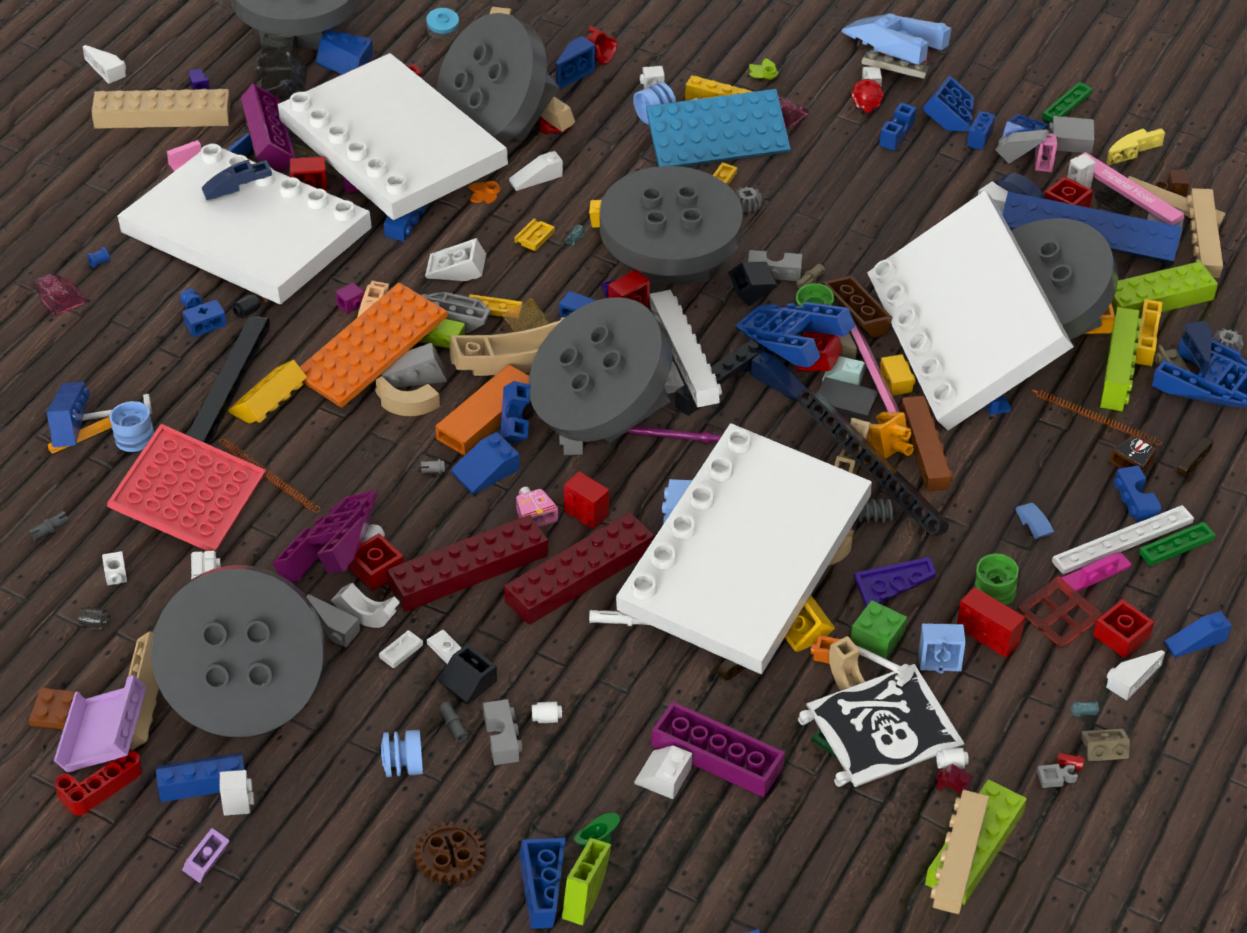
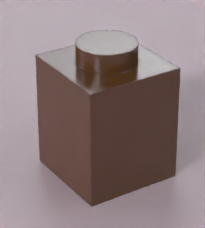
M1170 170L1167 181L1169 191L1186 197L1189 187L1187 170Z

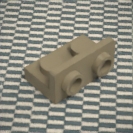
M1157 345L1154 360L1158 365L1163 360H1166L1190 371L1176 349L1165 351L1162 345Z
M1124 729L1082 731L1081 739L1087 748L1086 758L1088 761L1129 758L1130 739Z

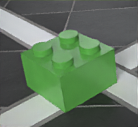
M871 600L852 626L851 641L886 659L905 634L907 617Z

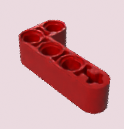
M128 751L127 756L113 760L81 783H78L69 774L58 776L55 779L58 799L75 815L87 813L142 774L140 756L135 751Z

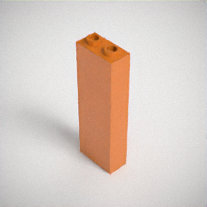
M507 365L435 426L436 439L465 456L482 439L488 437L501 426L503 387L513 381L529 384V375L511 365Z

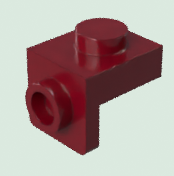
M951 764L939 771L936 788L942 790L948 786L962 795L963 790L970 791L972 775Z

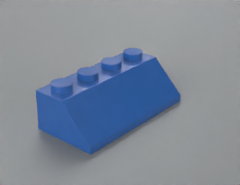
M242 752L157 765L156 776L160 801L165 802L219 793L220 772L244 770Z

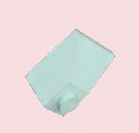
M839 356L832 370L825 372L822 381L825 377L860 386L867 365L862 361Z

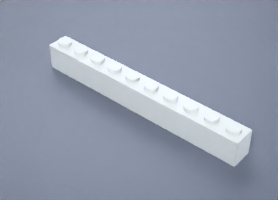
M671 290L651 293L650 305L653 315L664 325L669 334L672 344V355L697 407L719 403V395H722L721 386L717 384L716 376L712 374L711 366L709 363L707 364L706 356L702 354L700 344H697L696 335L692 334L691 325L687 324L686 315H683L681 305L678 306L677 297L673 296Z

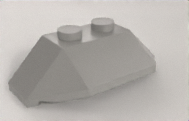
M447 292L421 295L445 309L448 313V317L445 319L465 323V333L467 334L484 325L490 314V309L479 299Z

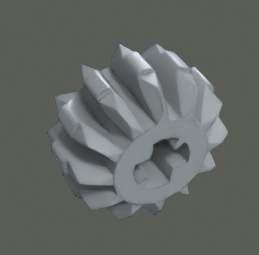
M745 186V188L739 187L735 191L741 202L743 213H756V210L760 209L762 196L759 193V189Z
M1223 328L1222 331L1217 330L1212 337V340L1239 352L1243 347L1242 336L1238 335V331L1233 332L1231 329L1226 330Z

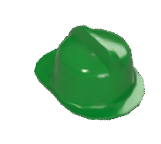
M611 812L597 817L575 835L574 841L577 844H581L583 848H585L590 838L611 844V832L619 825L620 816L617 813Z

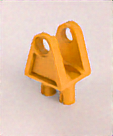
M882 412L878 414L876 418L879 424H871L867 441L885 459L896 452L910 456L914 451V448H912L914 446L909 444L911 429L906 426L905 413Z

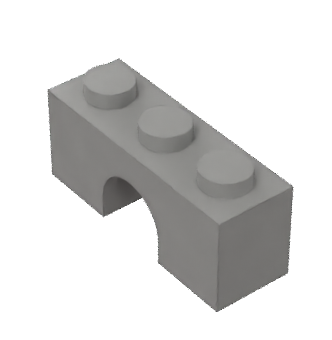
M749 250L748 262L766 261L775 280L798 281L800 279L802 254L784 253V258L781 261H771L767 258V251Z
M508 699L483 703V714L487 732H501L498 735L490 736V748L494 765L519 762V753L523 751L521 740L516 738V736H519L517 723L513 724V720H515L514 708L509 706Z

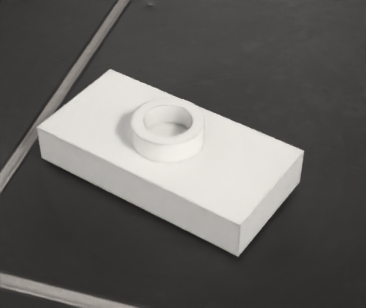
M408 630L381 651L379 658L392 668H395L422 647L423 640Z
M444 630L427 639V644L446 664H448L452 655L461 649Z

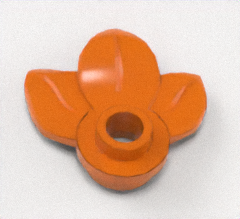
M495 181L477 182L468 186L474 192L470 198V201L474 203H481L483 201L487 204L492 203L500 193V186Z

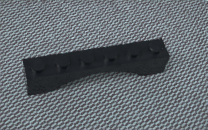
M751 339L711 366V371L716 376L717 384L721 385L735 374L751 371L752 360L761 351L767 352V347ZM687 384L676 390L675 407L689 416L701 408L697 407Z

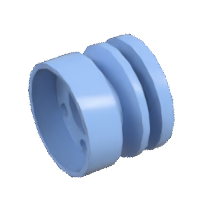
M659 82L649 88H645L635 93L633 97L637 115L648 125L646 106L676 102L672 90L664 82Z
M130 401L116 406L111 411L110 422L116 446L126 452L143 450L154 435L149 408L141 402Z
M420 730L406 731L404 741H400L397 731L394 732V741L391 742L389 740V732L383 733L381 755L386 777H392L391 767H396L397 776H401L402 766L407 767L409 775L423 774Z

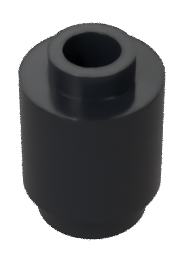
M247 295L233 304L234 314L242 319L260 308V301L255 295Z

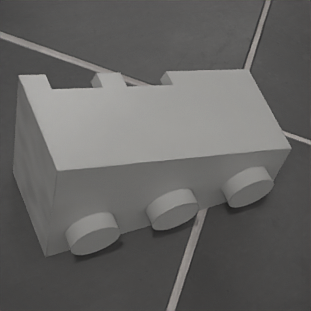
M432 343L407 351L382 373V377L394 388L447 382L445 367Z

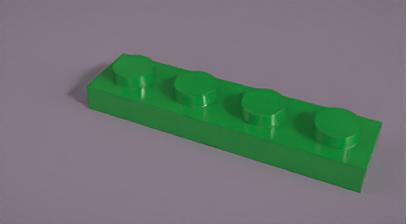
M1078 82L1046 109L1042 114V118L1053 123L1054 116L1065 117L1092 94L1093 88Z
M1202 522L1141 547L1139 554L1152 566L1213 541L1216 534L1205 522Z

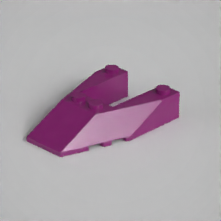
M373 490L346 496L330 509L331 514L319 517L315 521L317 525L310 530L305 528L273 561L278 574L289 581L297 582L303 578V574L318 558L328 574L336 572L340 574L348 569L347 566L353 561L368 531L378 492Z

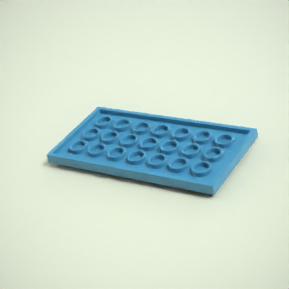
M776 89L646 106L658 167H685L786 153L791 150Z

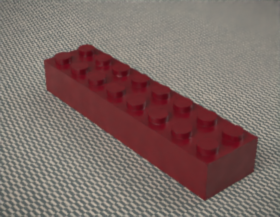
M629 512L504 585L505 602L528 625H531L640 560L654 540L655 535Z
M529 514L387 569L388 586L400 602L399 604L403 610L407 612L547 557L548 539Z

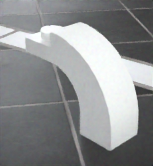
M353 583L342 587L331 600L337 608L359 618L360 624L372 628L383 627L396 612L395 608L400 603L395 597L383 602L373 601L361 593Z

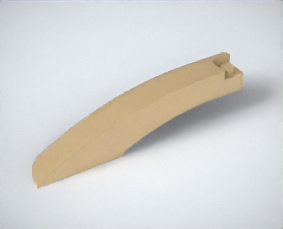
M561 317L560 321L541 327L507 334L453 335L450 340L451 363L455 364L457 370H472L474 376L497 375L507 365H511L523 373H530L532 363L541 344L565 317Z

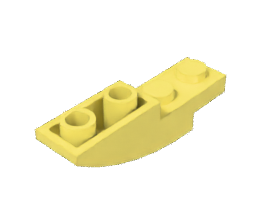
M1141 129L1124 136L1110 148L1106 164L1112 165L1137 158L1138 152L1162 146L1165 132L1163 129L1151 132Z

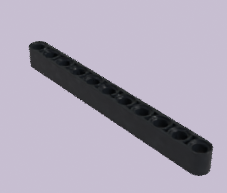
M256 315L249 316L187 434L188 436L210 445L269 331V318Z
M803 389L799 392L798 402L926 532L939 535L947 532L949 527L948 521L818 391ZM846 432H848V438H847V439L845 438ZM859 444L861 445V450H860V452H858V446H859ZM873 457L874 461L871 465L870 460ZM884 470H886L885 478L883 477ZM897 483H899V489H898V490H896V484H897ZM910 495L912 496V502H911V503H909V497H910ZM923 508L925 509V515H924V517L922 516V509H923ZM936 521L938 522V529H937V530L935 529V523H936Z

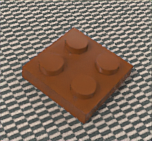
M40 688L29 718L30 726L64 729L75 691Z

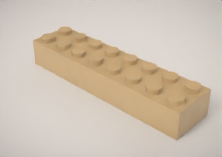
M229 89L95 92L92 106L94 128L229 126L231 108Z

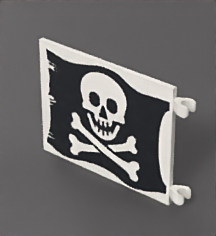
M915 664L910 665L914 669L912 678L902 687L896 684L898 680L895 679V676L898 673L894 671L809 702L806 705L809 710L800 712L799 723L805 725L815 719L845 771L837 773L834 779L838 787L843 786L849 781L853 783L854 787L933 758L942 749L959 748L964 745L961 737Z

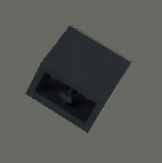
M766 261L742 262L728 272L737 295L748 306L778 286Z
M467 643L452 655L438 682L468 705L497 682V666Z

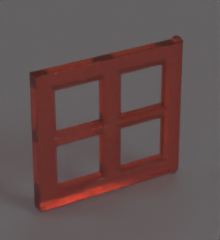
M1059 576L1017 606V610L1054 641L1059 648L1064 647L1103 615L1102 612L1096 609ZM1058 587L1071 598L1060 607L1047 597ZM1040 600H1043L1054 610L1043 620L1030 610ZM1077 604L1091 615L1080 624L1066 614ZM1060 617L1074 628L1063 637L1049 626Z

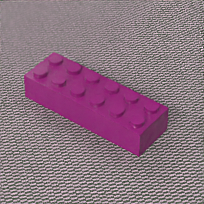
M253 83L241 96L255 156L260 162L267 160L273 169L284 172L290 165V159L295 158L288 128L280 121L278 110L280 99Z
M673 701L652 729L651 746L661 749L673 745L691 752L692 765L762 797H765L784 767V751Z

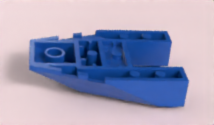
M805 302L803 306H796L795 303L787 304L786 307L780 308L779 305L758 306L735 327L794 365L810 367L820 358L813 338L798 336L802 331L844 337L855 325L849 308Z
M1181 338L1178 349L1179 355L1196 364ZM1212 340L1210 363L1206 375H1203L1201 371L1196 375L1163 360L1155 370L1152 386L1176 396L1228 407L1247 408V361L1241 357L1239 351Z

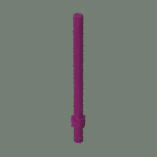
M637 426L625 432L699 440L702 443L718 442L722 435H714L704 431L702 433Z

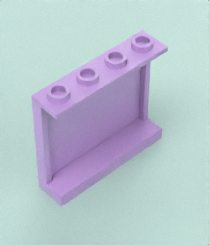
M135 675L127 677L125 687L88 699L75 692L54 761L66 772H71L127 756L147 686Z

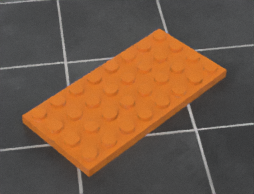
M397 283L300 366L307 376L302 382L343 408L447 318L448 313L445 309L403 284Z

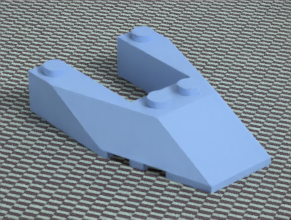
M885 14L859 19L843 28L842 32L854 39L860 38L865 45L869 43L874 46L875 51L919 65L926 60L928 46L939 50L949 46L951 27L946 26L944 23H934L896 16L894 14Z

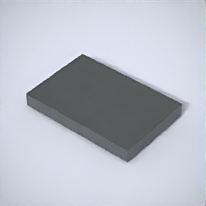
M828 377L824 378L818 391L839 413L865 420L868 419L878 396L877 390Z

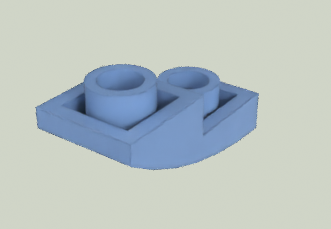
M1034 503L1015 508L1023 526L1028 524L1035 539L1054 533L1049 521Z

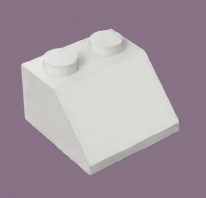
M673 745L654 750L636 778L635 784L674 799L691 770L692 753Z

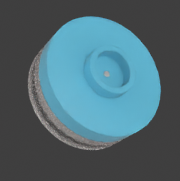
M437 8L427 15V31L432 37L449 39L458 33L459 17L453 10Z

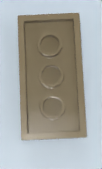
M875 50L866 51L861 64L923 79L928 74L930 67L926 65V62L918 65L887 54H879Z

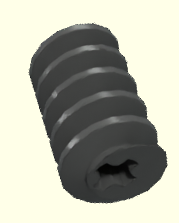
M874 498L870 500L869 504L867 501L858 516L859 523H862L864 517H866L867 523L870 522L871 518H874L875 523L878 522L879 518L882 519L883 523L889 518L890 523H892L893 507L891 500L886 499L885 504L882 499H878L877 504Z

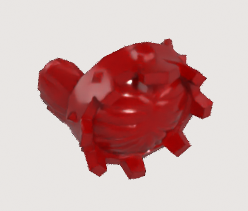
M589 26L588 31L592 34L591 36L586 35L585 38L595 44V59L601 65H606L614 57L618 42L615 38L607 36L604 31L598 28L595 29L594 26Z
M872 79L858 81L851 92L852 100L856 103V106L864 109V112L867 113L871 112L873 108L879 107L884 96L880 84L874 80L872 81Z

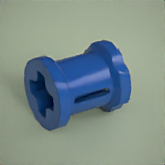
M105 247L100 248L95 253L87 254L88 262L92 268L97 267L100 263L110 262V256Z

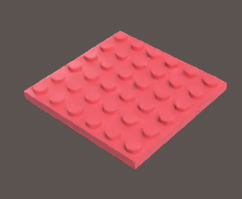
M160 424L109 499L107 507L201 549L217 552L264 477L266 470Z

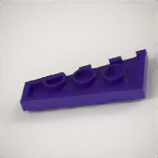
M930 557L856 572L854 579L864 605L867 607L871 600L880 604L935 578L936 572Z

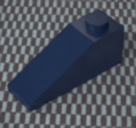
M1205 321L1184 324L1181 338L1202 374L1206 375L1211 356L1212 329L1208 327Z
M764 350L752 360V377L795 401L798 399L799 392L807 389L778 358Z

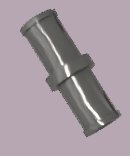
M61 511V513L49 520L46 518L42 524L28 530L30 536H33L32 539L36 541L48 533L55 532V529L61 525L68 523L69 518L67 515L65 516L66 513Z
M450 702L442 703L439 706V710L446 720V727L451 729L457 742L466 740L468 733H466L461 723V717L455 713Z

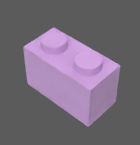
M211 828L186 860L182 871L201 883L225 852L230 840Z

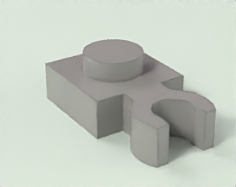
M1059 764L1043 765L1037 768L1042 788L1063 786L1064 781L1074 783L1078 777L1077 774H1069L1074 773V765H1067L1063 769H1060Z

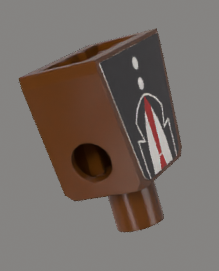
M1132 436L1113 448L1110 463L1120 469L1139 465L1143 474H1145L1154 459L1156 451L1154 441L1151 438H1146L1143 441L1136 436Z

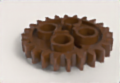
M452 821L449 822V826H445L444 822H441L440 828L433 825V831L426 829V836L420 835V842H416L414 852L419 872L424 871L425 878L431 875V882L439 879L440 885L444 881H447L449 886H451L452 881H456L460 885V879L462 878L468 882V875L476 877V871H481V864H485V841H482V835H477V829L470 831L469 824L463 828L461 827V822L456 826H453ZM446 838L449 840L450 850L452 856H454V864L456 868L452 867L449 850H447V843L445 840Z

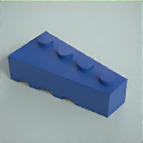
M427 204L395 220L388 216L384 223L385 237L405 241L407 236L411 235L414 225L418 224L420 215L424 214Z
M85 382L62 383L47 410L53 447L76 446L86 404L90 398L89 389L86 388Z
M565 838L522 840L519 858L531 929L553 928Z

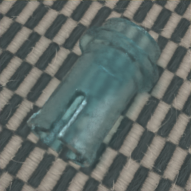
M581 225L573 226L572 231L565 238V242L567 244L570 243L569 246H574L577 240L584 236V227Z
M1076 700L1075 703H1071V714L1076 717L1081 715H1098L1099 713L1097 701L1080 702Z

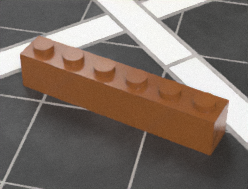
M925 396L902 398L901 412L905 413L906 426L911 429L909 439L914 446L912 448H914V454L926 492L949 490L950 482L953 481L952 470L948 469L947 456L944 457V446L939 441V431L935 429V419L930 414V404L926 402Z

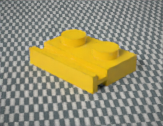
M534 218L514 237L515 243L519 242L521 246L537 251L555 233V227L542 221L537 222Z

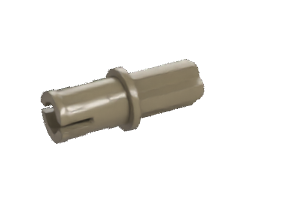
M817 264L810 271H806L804 276L796 282L798 289L815 283L817 278L824 274L825 268L821 264Z

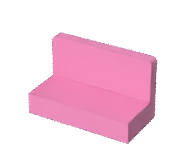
M197 140L167 151L168 164L174 172L201 152L200 142Z

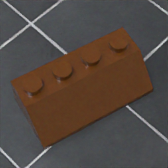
M851 275L822 282V285L832 290L834 298L842 307L849 308L851 316L872 338L888 334L893 317Z

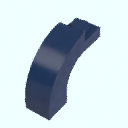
M1008 173L1000 180L994 182L1008 192L1045 199L1040 189L1023 175Z

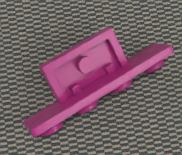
M1121 552L1114 553L1058 579L1057 585L1066 595H1071L1130 568L1131 563Z

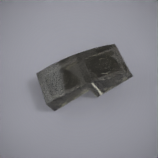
M1103 187L1094 194L1095 198L1102 204L1116 212L1123 213L1133 207L1131 200L1120 197L1119 193L1110 187Z

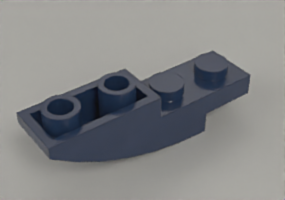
M248 159L221 171L201 188L206 200L215 199L240 191L239 185L272 176V171L267 160L251 164Z

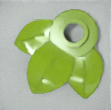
M764 59L762 65L749 64L751 71L749 75L753 78L772 80L778 75L775 64L768 59Z

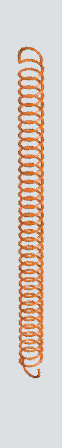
M1060 399V401H1059L1058 404H1059V406H1062V407H1063L1064 401H1063V403L1060 405V402H1061V399ZM1089 411V413H1088L1087 416H1088V418H1091V419H1092L1093 413H1092V415L1089 417V414H1090V411ZM1128 427V429H1127L1126 432H1127V434H1130V435H1131L1132 429H1131V431L1128 433V430H1129V427ZM1138 431V433H1137L1136 436H1137V438H1140V439H1141L1142 433H1141V435L1138 437V434H1139V431Z
M230 442V444L227 446V447H228L227 450L230 451V452H231V451H234V449L231 450V448H229V446H230L231 444H232V447L235 446L234 449L236 448V445H233V443H231V442ZM259 463V466L261 465V468L264 467V469H266V474V472L268 471L267 468H265V466H262V464ZM264 474L265 478H267L268 480H270L272 483H274V484L277 485L280 489L283 490V488H281V486H280L281 482H280L279 484H278V481L275 482V480H276L277 478H279V477H277V475L273 476V477L270 479L271 475L268 477V474H267V477H266V475ZM288 486V488L291 487V489L287 492V494L289 495L291 494L290 491L294 489L292 488V486ZM303 497V499L306 498V500L302 502V505L304 506L306 505L305 502L309 500L307 499V497Z

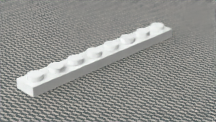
M1181 505L1055 555L1052 562L1064 575L1114 553L1122 552L1192 524L1194 517Z

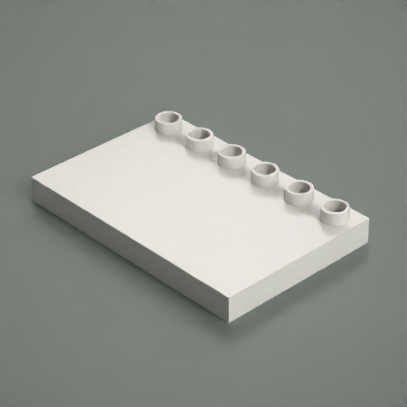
M391 53L306 92L294 93L290 99L278 104L280 121L317 154L325 157V161L392 220L508 165L507 148Z
M208 144L202 147L201 152L118 215L122 233L280 305L372 228L370 212L354 205L351 201L342 200L328 194L323 189H317L300 182L297 178L288 177L274 171L272 168V176L239 185L240 191L206 200L201 187L207 181L226 168L248 160L245 156L234 154L217 144Z
M986 191L976 196L886 260L878 262L873 269L867 272L884 309L893 317L891 324L937 421L947 430H950L1074 347L1000 209Z
M730 423L617 594V610L762 675L870 498L872 481Z

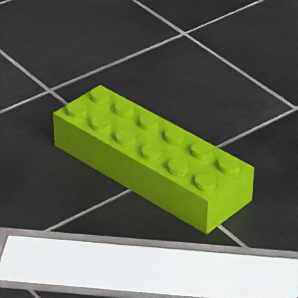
M1200 261L1119 280L1111 303L1115 316L1117 307L1139 310L1138 318H1140L1144 299L1163 302L1161 312L1214 300L1218 283Z
M1117 307L1100 408L1123 411L1124 404L1128 405L1130 394L1127 392L1131 391L1133 380L1129 379H1133L1135 368L1133 366H1135L1137 341L1140 331L1137 329H1140L1142 318H1138L1139 310Z
M989 779L979 792V794L989 796L962 902L964 905L1023 816L1027 798ZM944 844L928 868L925 885L933 888V885H938L939 881L935 880L938 867H943L944 863L940 862L943 849L947 850L948 845Z

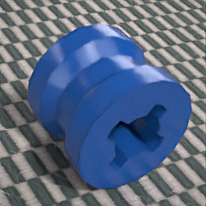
M187 289L180 295V301L187 309L202 305L203 303L201 297L194 289Z

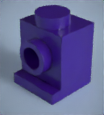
M202 69L188 71L192 90H210L207 75H203Z

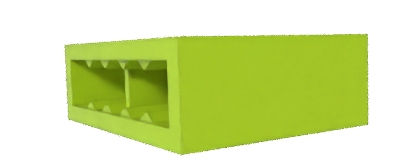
M593 838L589 839L567 877L562 919L580 925L585 923L595 904L605 877L611 844Z

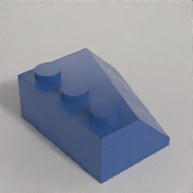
M327 30L320 41L316 64L329 71L338 72L339 76L369 63L373 56L372 39Z
M949 75L922 109L946 131H969L971 128L970 121L972 120L971 111L973 110L974 96Z

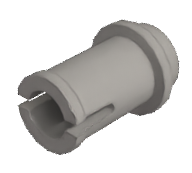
M444 460L421 461V467L429 466V468H421L422 474L434 472L441 474V472H445Z

